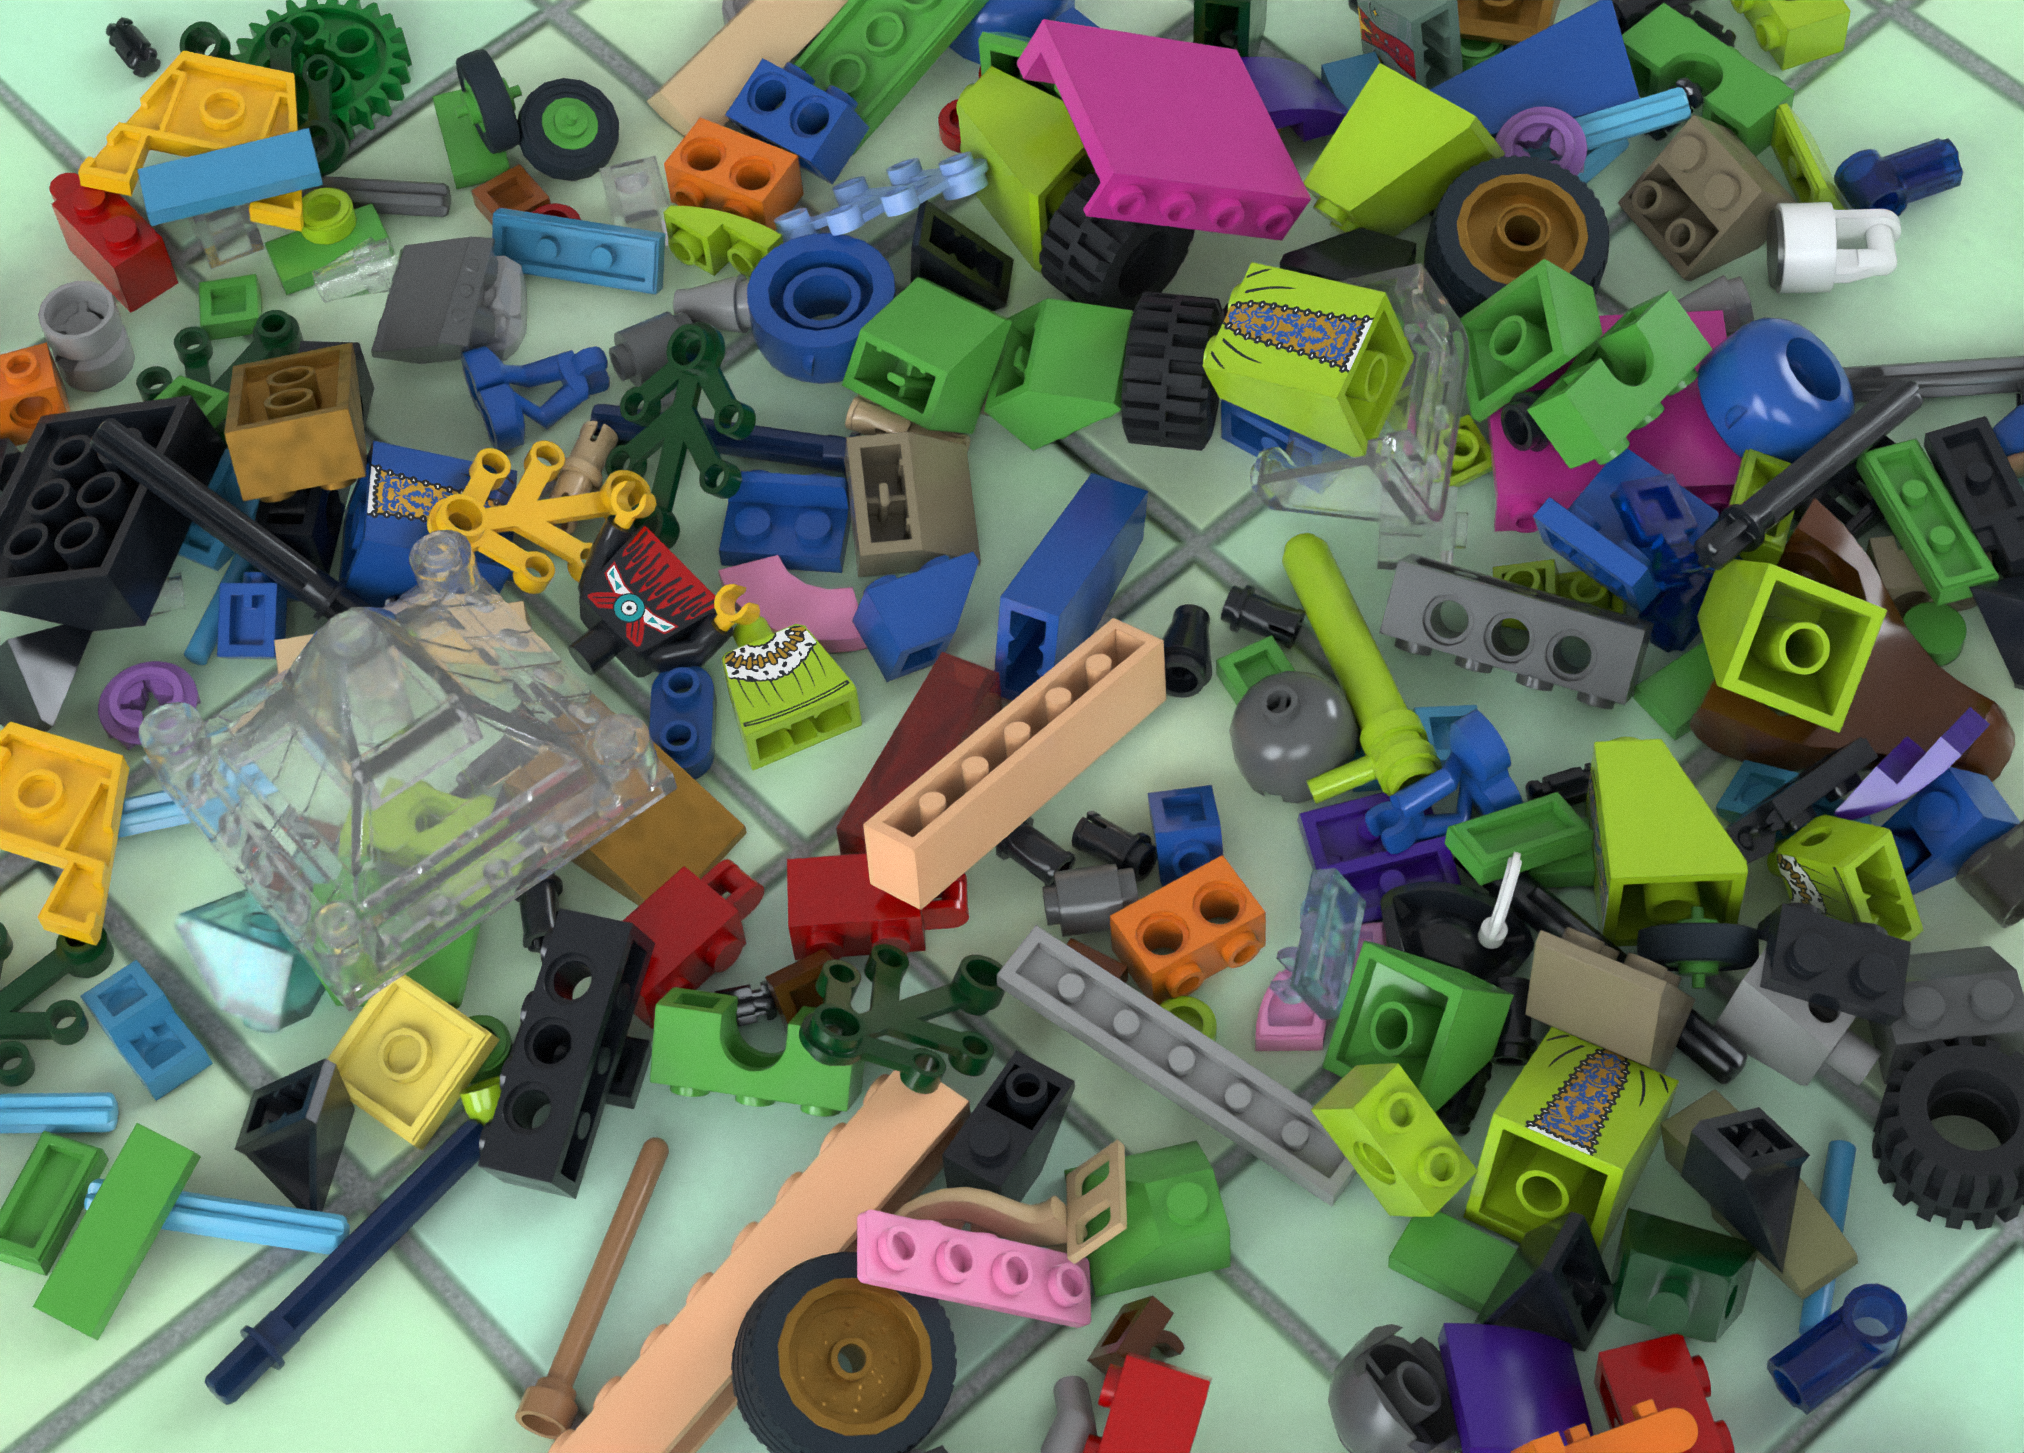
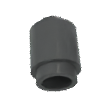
M667 311L614 334L615 346L609 348V356L618 377L622 381L630 379L636 387H640L668 362L666 350L671 335L682 325L693 323L685 312L672 315Z
M1116 863L1053 872L1054 885L1042 887L1047 925L1060 924L1062 937L1111 930L1110 915L1139 900L1133 867L1117 869Z

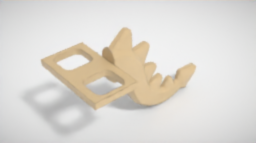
M1117 1139L1066 1175L1067 1206L1055 1195L1044 1202L1029 1205L988 1190L956 1187L944 1188L920 1195L905 1203L894 1215L916 1220L937 1221L943 1226L961 1229L965 1223L971 1224V1232L990 1233L998 1238L1067 1253V1259L1076 1264L1127 1229L1125 1146ZM1109 1161V1174L1107 1178L1082 1196V1184L1085 1178ZM1110 1207L1111 1218L1108 1225L1083 1243L1084 1238L1088 1235L1085 1225Z

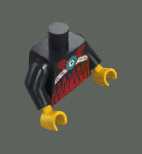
M623 481L618 483L613 489L611 505L617 514L609 515L606 518L590 548L578 585L580 619L589 630L568 647V650L579 667L589 675H594L615 657L638 678L645 677L654 671L661 673L678 667L698 666L701 668L730 639L734 633L732 626L735 623L750 625L760 616L759 605L751 602L745 604L738 613L735 612V602L746 592V587L728 584L722 587L715 596L644 524L637 530L633 526L635 518L649 516L656 507V499L651 493L643 495L635 510L629 507L628 496L635 487V481Z

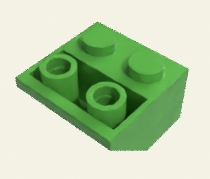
M917 277L860 329L842 386L927 430L973 434L1012 320L932 281Z
M1046 298L1008 317L1007 319L1012 320L990 383L984 412L1034 451L1058 439H1064L1073 432L1099 420L1110 418L1121 411L1125 353L1133 311Z

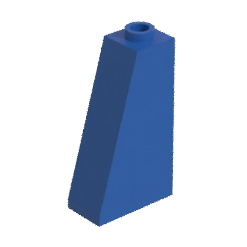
M1600 0L1430 89L1433 93L1475 115L1494 139H1496L1502 126L1512 116L1529 108L1552 107L1568 113L1573 118H1577L1640 99L1612 0Z
M1094 473L1090 474L1000 596L993 694L1013 701L1093 635L1143 541L1148 500L1147 490Z

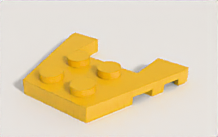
M183 50L140 98L141 106L126 123L118 122L106 136L107 145L95 158L88 156L80 165L78 171L80 184L84 187L132 196L139 179L137 169L143 168L150 150L190 157L298 131L294 73ZM302 190L250 202V221L302 232L304 226Z
M10 721L0 731V849L64 869L37 918L44 930L97 946L102 934L130 768L123 755Z

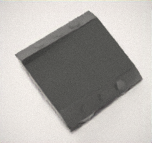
M463 237L405 245L400 250L385 309L378 324L377 334L371 349L372 357L426 364L461 360V352L483 346L487 347L495 335V317L491 310L483 306L485 292L493 286L497 279L498 260L493 253L495 239Z

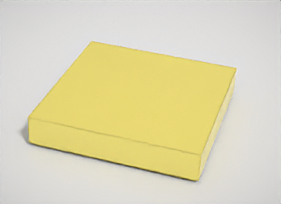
M392 966L327 1060L337 1065L352 1103L423 1151L460 1098L459 1092L469 1085L500 1039Z

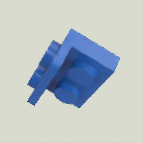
M765 470L741 471L742 481L740 488L734 496L728 498L719 547L721 565L736 566L778 555L787 570L842 573L851 525L847 479L821 473L799 475L770 473Z

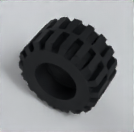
M1095 171L1093 174L1089 173L1074 190L1070 191L1050 220L1051 224L1045 232L1041 243L1044 247L1039 254V263L1042 265L1041 273L1051 285L1073 302L1134 311L1136 304L1145 291L1162 293L1172 281L1189 252L1188 247L1193 240L1195 230L1086 216L1083 209L1101 183Z
M1146 291L1139 299L1130 323L1122 383V425L1128 443L1202 451L1209 442L1215 426L1219 396L1202 366L1206 345L1212 336L1218 334L1225 319L1219 299Z
M1956 1036L1953 1046L1947 1047L1942 1039H1937L1927 1043L1924 1055L1914 1049L1905 1056L1901 1069L1895 1068L1888 1079L1873 1130L1875 1132L1872 1142L1873 1158L1881 1159L1877 1172L1883 1184L1896 1183L1893 1197L1902 1206L1911 1201L1917 1204L1919 1208L1916 1216L1928 1222H1931L1935 1214L1946 1218L1945 1227L1961 1230L1964 1220H1972L1976 1230L1991 1228L1995 1215L2006 1223L2017 1217L2021 1206L2024 1205V1055L2016 1050L2011 1056L1999 1052L2002 1043L1986 1039L1985 1045L1982 1047L1972 1045L1971 1036ZM1951 1115L1974 1119L1988 1127L1998 1138L2001 1145L1993 1149L1981 1151L1958 1147L1945 1140L1935 1130L1931 1121L1939 1117Z

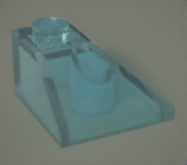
M248 889L240 890L178 914L175 927L218 1008L243 1018V1024L246 1027L264 1033L279 1032L283 1028L309 1017L326 990L311 968L323 921L322 916Z

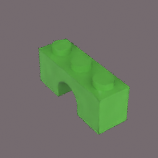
M1665 3L1661 4L1622 34L1639 97L1644 98L1664 92L1671 86H1676L1677 88L1675 82L1680 78L1687 77L1693 83H1698L1703 90L1701 95L1705 98L1701 117L1731 129L1755 157L1771 145L1778 106L1787 103L1792 109L1795 91L1788 87L1780 78L1770 75L1742 56L1737 49L1727 46L1699 27L1694 20L1681 15Z
M1670 290L1630 308L1597 341L1612 362L1615 377L1601 358L1562 375L1527 409L1570 469L1594 459L1599 465H1603L1616 458L1630 445L1626 436L1632 430H1638L1646 426L1664 411L1665 408L1661 401L1667 395L1671 396L1678 393L1698 377L1699 374L1695 367L1712 348Z
M673 987L656 1004L650 1082L670 1085V1091L674 1094L687 1097H701L708 1095L712 1091L735 1095L736 1102L747 1106L765 1107L773 1105L775 1101L801 1105L800 1110L809 1115L829 1117L838 1115L841 1111L847 1112L862 1093L864 1060H859L848 1066L824 1065L816 1061L801 1044L799 1039L800 1026L804 1018L815 1011L816 1008L803 1006L788 1023L785 1050L776 1053H766L751 1047L738 1030V996Z

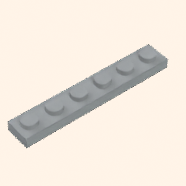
M1036 925L998 972V987L1331 1207L1357 1173L1311 1111L1314 1107L1313 1105Z

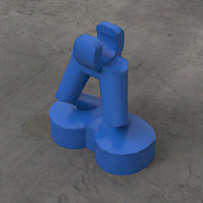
M486 346L461 352L463 372L475 407L482 415L493 448L501 452L524 445L525 422L523 414L545 429H549L582 402L590 399L589 395L604 392L610 387V378L606 371L608 360L604 351L597 346L583 349L574 354L573 350L566 351L525 365L503 364L498 356ZM561 381L563 384L541 407L520 396L510 387V384L530 388Z
M1477 709L1451 723L1449 733L1451 753L1442 769L1390 796V801L1382 802L1367 811L1365 822L1368 831L1375 837L1381 835L1383 847L1389 853L1398 854L1408 849L1414 843L1445 836L1449 826L1471 820L1472 806L1480 816L1523 803L1521 795L1508 772V768L1511 766L1508 749L1495 727ZM1460 782L1455 813L1424 815V810L1457 790Z

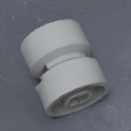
M74 281L61 285L48 294L41 303L38 317L48 345L52 349L60 374L66 383L80 391L98 392L112 388L124 380L133 368L135 355L111 292L105 286L93 281Z

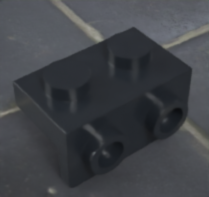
M1782 903L1758 923L1756 937L1767 941L1761 988L1887 1026L1901 1018L1911 942L1888 935V932L1883 927L1866 922L1850 924L1824 916L1820 908L1806 903Z

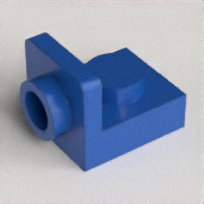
M244 572L243 583H220L217 657L226 659H276L274 640L286 638L287 601L301 600L263 572Z
M1212 785L1148 793L1149 812L1157 850L1159 878L1163 887L1223 855L1221 824Z

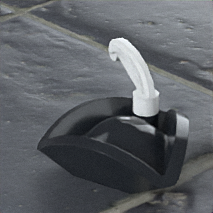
M1514 851L1513 856L1508 858L1497 900L1470 887L1447 882H1416L1390 889L1381 897L1380 901L1389 947L1466 971L1497 986L1496 978L1511 977L1526 961L1534 948V941L1530 930L1509 909L1522 864L1520 860L1521 853Z

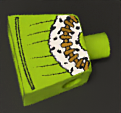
M759 616L750 625L738 624L734 628L733 638L738 648L726 652L721 660L729 697L752 771L862 725L855 685L806 626L794 624L773 633L767 620Z
M1822 815L1815 817L1789 839L1785 838L1777 841L1774 845V852L1768 854V870L1772 875L1783 879L1791 903H1806L1816 906L1823 911L1824 916L1850 924L1855 922L1876 924L1883 927L1888 932V935L1909 942L1924 931L1892 832L1887 828Z

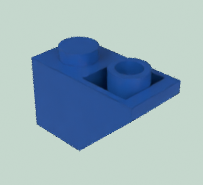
M974 552L950 559L947 555L939 556L924 564L917 572L900 578L893 574L886 575L866 587L852 622L886 682L941 662L956 632L979 563Z
M1949 767L1939 777L1921 789L1881 827L1891 830L1911 893L1915 895L1976 868L2023 825L1988 776Z

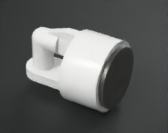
M1831 202L1778 203L1776 208L1770 212L1767 229V269L1771 287H1775L1777 293L1831 292L1834 283H1850L1871 276H1884L1892 273L1897 266L1894 243L1901 235L1898 216L1886 209L1834 210Z

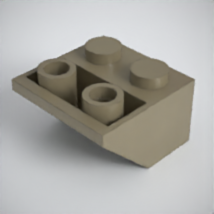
M1695 114L1618 202L1620 207L1681 277L1688 281H1692L1759 249L1767 240L1768 220L1771 210L1775 209L1778 203H1797L1731 129Z
M913 432L846 437L844 462L846 479L848 481V496L858 577L917 572L924 564L936 557L947 555L950 559L970 552H974L979 560L978 566H980L981 559L966 445Z
M1570 927L1565 928L1561 938L1540 930L1535 942L1525 1015L1664 1074L1696 1000L1678 989L1682 977L1667 971V968L1630 952H1628L1624 964L1617 961L1620 954L1619 951L1604 945V942Z

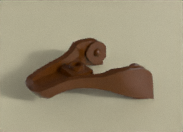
M1814 498L1786 543L1777 566L1887 609L1840 733L1793 715L1779 716L1765 704L1718 687L1715 677L1709 684L1691 719L1690 729L1699 740L1720 754L1742 763L1744 760L1789 771L1808 768L1826 754L1862 737L1867 739L1878 756L1877 759L1864 768L1874 769L1906 736L1927 752L1971 707L1990 725L1950 767L1986 775L1993 782L2001 775L2002 770L2009 762L2015 746V734L2005 711L1995 701L1958 681L1933 661L1906 627L1870 557L1849 530Z

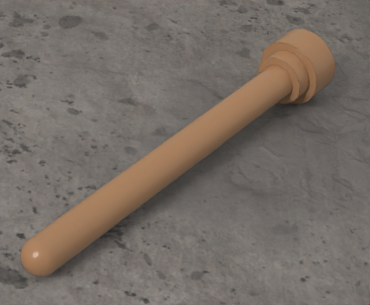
M653 1137L643 1144L546 1377L539 1378L535 1386L526 1388L515 1419L523 1428L536 1435L556 1440L563 1432L571 1429L578 1412V1406L574 1402L577 1393L572 1387L669 1154L668 1145L661 1138Z

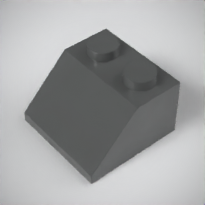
M1990 946L1909 955L1901 1018L1890 1026L1868 1020L1875 1048L1882 1052L1878 1061L1884 1084L1888 1083V1079L1895 1068L1901 1069L1905 1056L1914 1049L1924 1055L1927 1043L1937 1039H1942L1947 1047L1953 1046L1956 1036H1971L1972 1045L1984 1047L1986 1039L2002 1043L1999 1052L2011 1056L2016 1050L2024 1055V994L2017 970Z

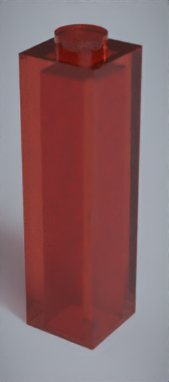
M941 652L836 827L841 855L867 853L863 824L1002 710L998 672Z

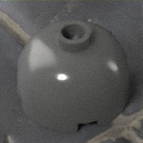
M1284 671L1266 676L1251 686L1237 704L1229 730L1235 762L1251 788L1265 796L1263 791L1270 795H1281L1284 802L1300 803L1313 799L1306 780L1351 762L1355 756L1356 748L1359 754L1361 750V743L1359 741L1361 735L1360 727L1351 705L1333 683L1308 672Z
M1394 1324L1375 1327L1361 1338L1335 1368L1330 1382L1328 1402L1334 1426L1342 1445L1350 1453H1456L1461 1449L1440 1351L1423 1337H1419L1411 1344L1404 1338L1394 1335L1403 1327Z

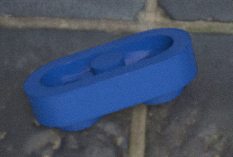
M698 666L678 667L670 671L661 672L652 684L649 738L696 780L710 769L714 761L717 699L712 678L704 669ZM690 688L687 692L676 693L677 690ZM675 740H689L681 746L671 745Z

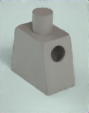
M1765 949L1741 981L1714 1026L1742 1048L1746 1054L1799 1085L1808 1086L1825 1062L1859 1086L1882 1052L1848 1029L1857 1016L1761 988Z

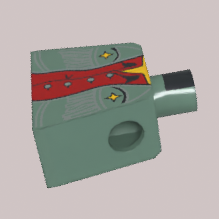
M1349 0L1350 9L1359 15L1362 51L1364 54L1376 52L1381 64L1428 90L1463 72L1457 0Z

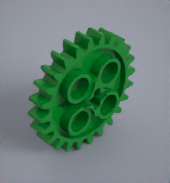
M287 0V13L280 15L273 10H267L266 14L269 23L266 26L252 22L249 24L253 39L238 38L236 40L240 54L233 56L238 61L270 68V51L266 47L264 40L267 29L276 22L285 21L302 34L304 46L301 53L294 58L297 112L307 121L309 84L305 82L302 76L303 65L309 57L315 54H324L332 59L340 67L342 73L339 85L332 91V122L343 129L349 140L355 139L353 127L358 124L370 130L375 129L372 115L375 113L390 117L392 111L388 100L403 101L405 97L401 85L411 83L408 67L412 65L403 30L401 27L396 28L391 13L381 16L378 4L375 2L362 9L360 0H348L345 5H341L339 0H327L325 4H318L317 0H307L306 6L299 8L292 0ZM290 33L280 38L278 48L285 47L291 37ZM324 66L317 71L316 81L325 78L328 73V66Z

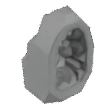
M496 256L498 260L497 279L493 286L485 292L483 306L491 310L495 317V335L487 348L494 352L500 360H507L519 349L526 334L527 291L522 266L506 256Z

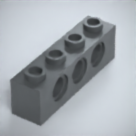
M1411 553L1398 560L1379 633L1395 637L1394 646L1406 652L1429 656L1432 653V649L1456 655L1454 663L1462 668L1480 673H1491L1494 666L1517 673L1515 681L1523 686L1542 691H1552L1554 684L1578 691L1576 699L1582 703L1603 709H1614L1615 702L1625 705L1634 696L1635 685L1638 683L1654 623ZM1444 601H1455L1466 610L1468 625L1464 632L1452 631L1443 624L1440 610ZM1504 619H1517L1526 626L1529 632V643L1526 649H1513L1503 641L1500 629ZM1576 636L1588 644L1591 650V661L1588 666L1575 667L1564 659L1561 652V644L1564 637Z

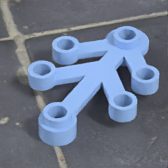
M963 152L942 160L938 164L939 168L923 170L919 158L904 160L886 170L892 186L869 188L864 176L846 180L832 188L839 207L814 217L809 216L807 208L789 211L774 219L777 228L775 231L782 234L783 243L808 234L822 233L820 228L829 226L833 236L845 234L863 226L865 222L883 212H886L888 217L907 213L941 192L945 200H955L974 194L988 185L985 172L989 170L986 159H973L971 152Z

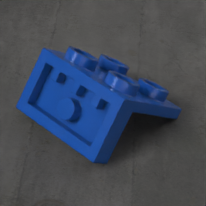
M1628 448L1616 458L1606 463L1568 509L1549 497L1533 515L1543 543L1641 614L1695 551L1693 549L1695 541L1719 522V514L1714 508Z

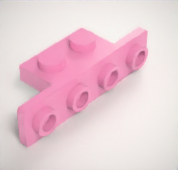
M871 1209L860 1213L857 1217V1277L861 1283L1075 1328L1086 1326L1091 1322L1090 1263L1085 1257L1076 1264H1073L1067 1259V1253L1001 1239L990 1233L970 1232L947 1227L937 1221L916 1220Z

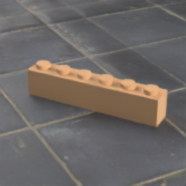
M1112 618L867 820L863 827L870 884L922 910L1166 701L1164 640Z

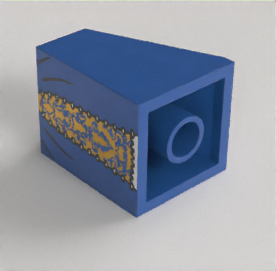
M373 440L367 455L366 477L358 478L345 509L339 581L342 577L347 580L344 587L376 610L384 609L385 601L390 596H397V602H404V596H440V602H446L447 596H454L458 598L460 605L496 603L505 582H514L513 571L479 551L466 555L448 552L432 539L427 528L428 515L432 507L439 500L453 494L463 493L471 479L469 468L473 461ZM483 465L488 472L498 474L491 466ZM516 470L510 471L499 489L490 491L484 504L485 508L507 505L516 489ZM514 531L497 533L513 543Z

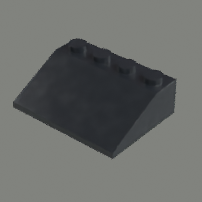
M191 395L40 417L0 497V611L90 631L146 625L193 521L93 450L89 442L102 422L108 418H113L208 487L227 445Z

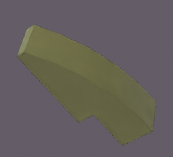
M1714 1089L1662 1122L1660 1126L1666 1161L1681 1174L1691 1131L1700 1120L1739 1111ZM1800 1178L1783 1274L1759 1251L1757 1259L1804 1300L1858 1264L1857 1253L1836 1223ZM1710 1205L1712 1218L1731 1236L1748 1241Z

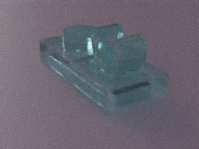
M1336 868L1312 870L1307 896L1300 908V929L1302 931L1298 947H1286L1279 950L1276 957L1289 972H1292V976L1286 980L1271 981L1270 989L1282 1002L1298 1004L1304 1001L1321 1020L1339 1017L1349 987L1367 903Z

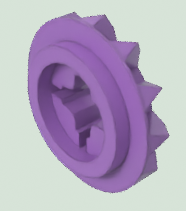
M1533 107L1523 110L1512 116L1502 126L1496 136L1495 141L1505 152L1504 156L1511 157L1517 155V157L1528 156L1529 158H1531L1530 154L1524 151L1523 148L1539 149L1543 142H1547L1550 137L1549 147L1551 154L1558 158V161L1553 160L1550 163L1561 165L1560 167L1570 170V173L1573 175L1584 173V164L1588 150L1585 134L1579 123L1571 115L1560 109Z
M144 662L121 671L106 685L99 699L98 715L109 739L115 738L119 740L128 750L136 745H145L154 752L157 742L167 738L179 742L180 730L185 725L196 724L195 710L197 705L201 703L194 680L184 669L167 662ZM149 692H152L160 706L156 707L155 716H152V719L146 720L141 711L145 710L146 701H149Z

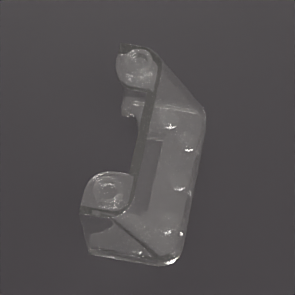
M1422 263L1340 280L1338 282L1386 292L1415 358L1379 437L1368 440L1366 455L1351 457L1290 429L1286 452L1280 447L1266 448L1259 452L1256 463L1253 464L1250 471L1252 490L1255 496L1262 500L1271 510L1407 526L1437 523L1443 518L1446 508L1469 367L1470 350L1465 328Z

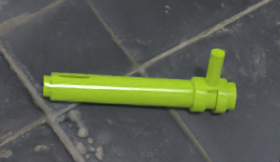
M1301 533L1292 537L1284 547L1283 567L1305 610L1343 694L1353 708L1356 721L1361 729L1359 741L1365 753V756L1306 780L1315 804H1318L1377 779L1382 791L1390 797L1403 788L1442 769L1440 759L1433 745L1428 742L1426 730L1419 716L1412 710H1408L1327 542L1311 533Z

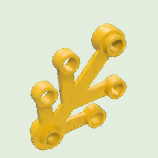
M542 440L534 443L525 457L523 463L525 472L507 505L485 508L484 504L490 491L499 489L511 471L510 460L503 452L494 448H485L478 452L469 468L471 479L463 493L453 494L439 500L432 507L428 515L427 528L432 539L446 551L460 555L479 551L513 571V580L522 591L529 594H539L547 588L554 577L555 566L552 560L544 553L538 551L527 552L497 533L514 531L567 561L569 574L579 583L585 566L581 559L587 560L593 543H584L555 527L554 524L603 517L606 520L609 515H616L617 513L611 505V493L615 486L623 481H635V487L628 496L630 508L640 503L643 495L651 493V489L648 483L637 473L629 470H618L608 476L599 492L538 500L545 485L557 477L565 463V455L562 449L553 442ZM537 457L546 459L551 466L544 465ZM483 465L491 466L498 474L488 472ZM526 568L535 569L540 573L541 577L533 576Z

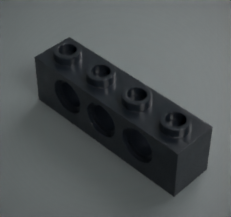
M301 341L298 353L347 343L353 344L365 429L374 385L360 344L358 342ZM351 485L338 490H324L321 486L298 490L293 496L278 502L267 503L260 500L255 522L327 574H330Z
M560 908L554 927L547 931L541 946L542 966L534 991L527 994L522 1004L520 1013L521 1032L514 1053L506 1059L501 1070V1094L493 1119H490L485 1124L479 1141L481 1157L478 1166L502 1182L576 1199L655 947V942L633 923ZM591 976V984L588 990L581 997L573 999V992L577 984L584 978ZM571 1040V1047L566 1057L553 1064L555 1050L563 1042ZM551 1104L547 1120L541 1126L533 1129L532 1123L536 1112L541 1107Z

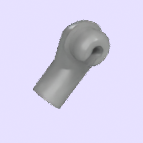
M1066 1376L1059 1379L1053 1389L1057 1414L1041 1446V1453H1083L1089 1433L1097 1435L1088 1384L1079 1376Z

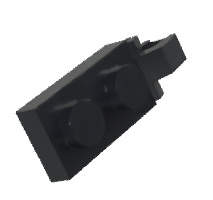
M1983 416L1925 433L1924 448L1936 472L1984 552L1992 551L1994 562L2004 579L2023 575L2024 491L1987 417Z
M1860 737L1826 754L1739 816L1740 818L1724 829L1746 859L1747 864L1774 852L1777 831H1780L1783 836L1788 835L1816 817L1817 813L1812 804L1825 796L1829 803H1832L1857 788L1862 782L1857 772L1877 759L1878 756L1867 739Z

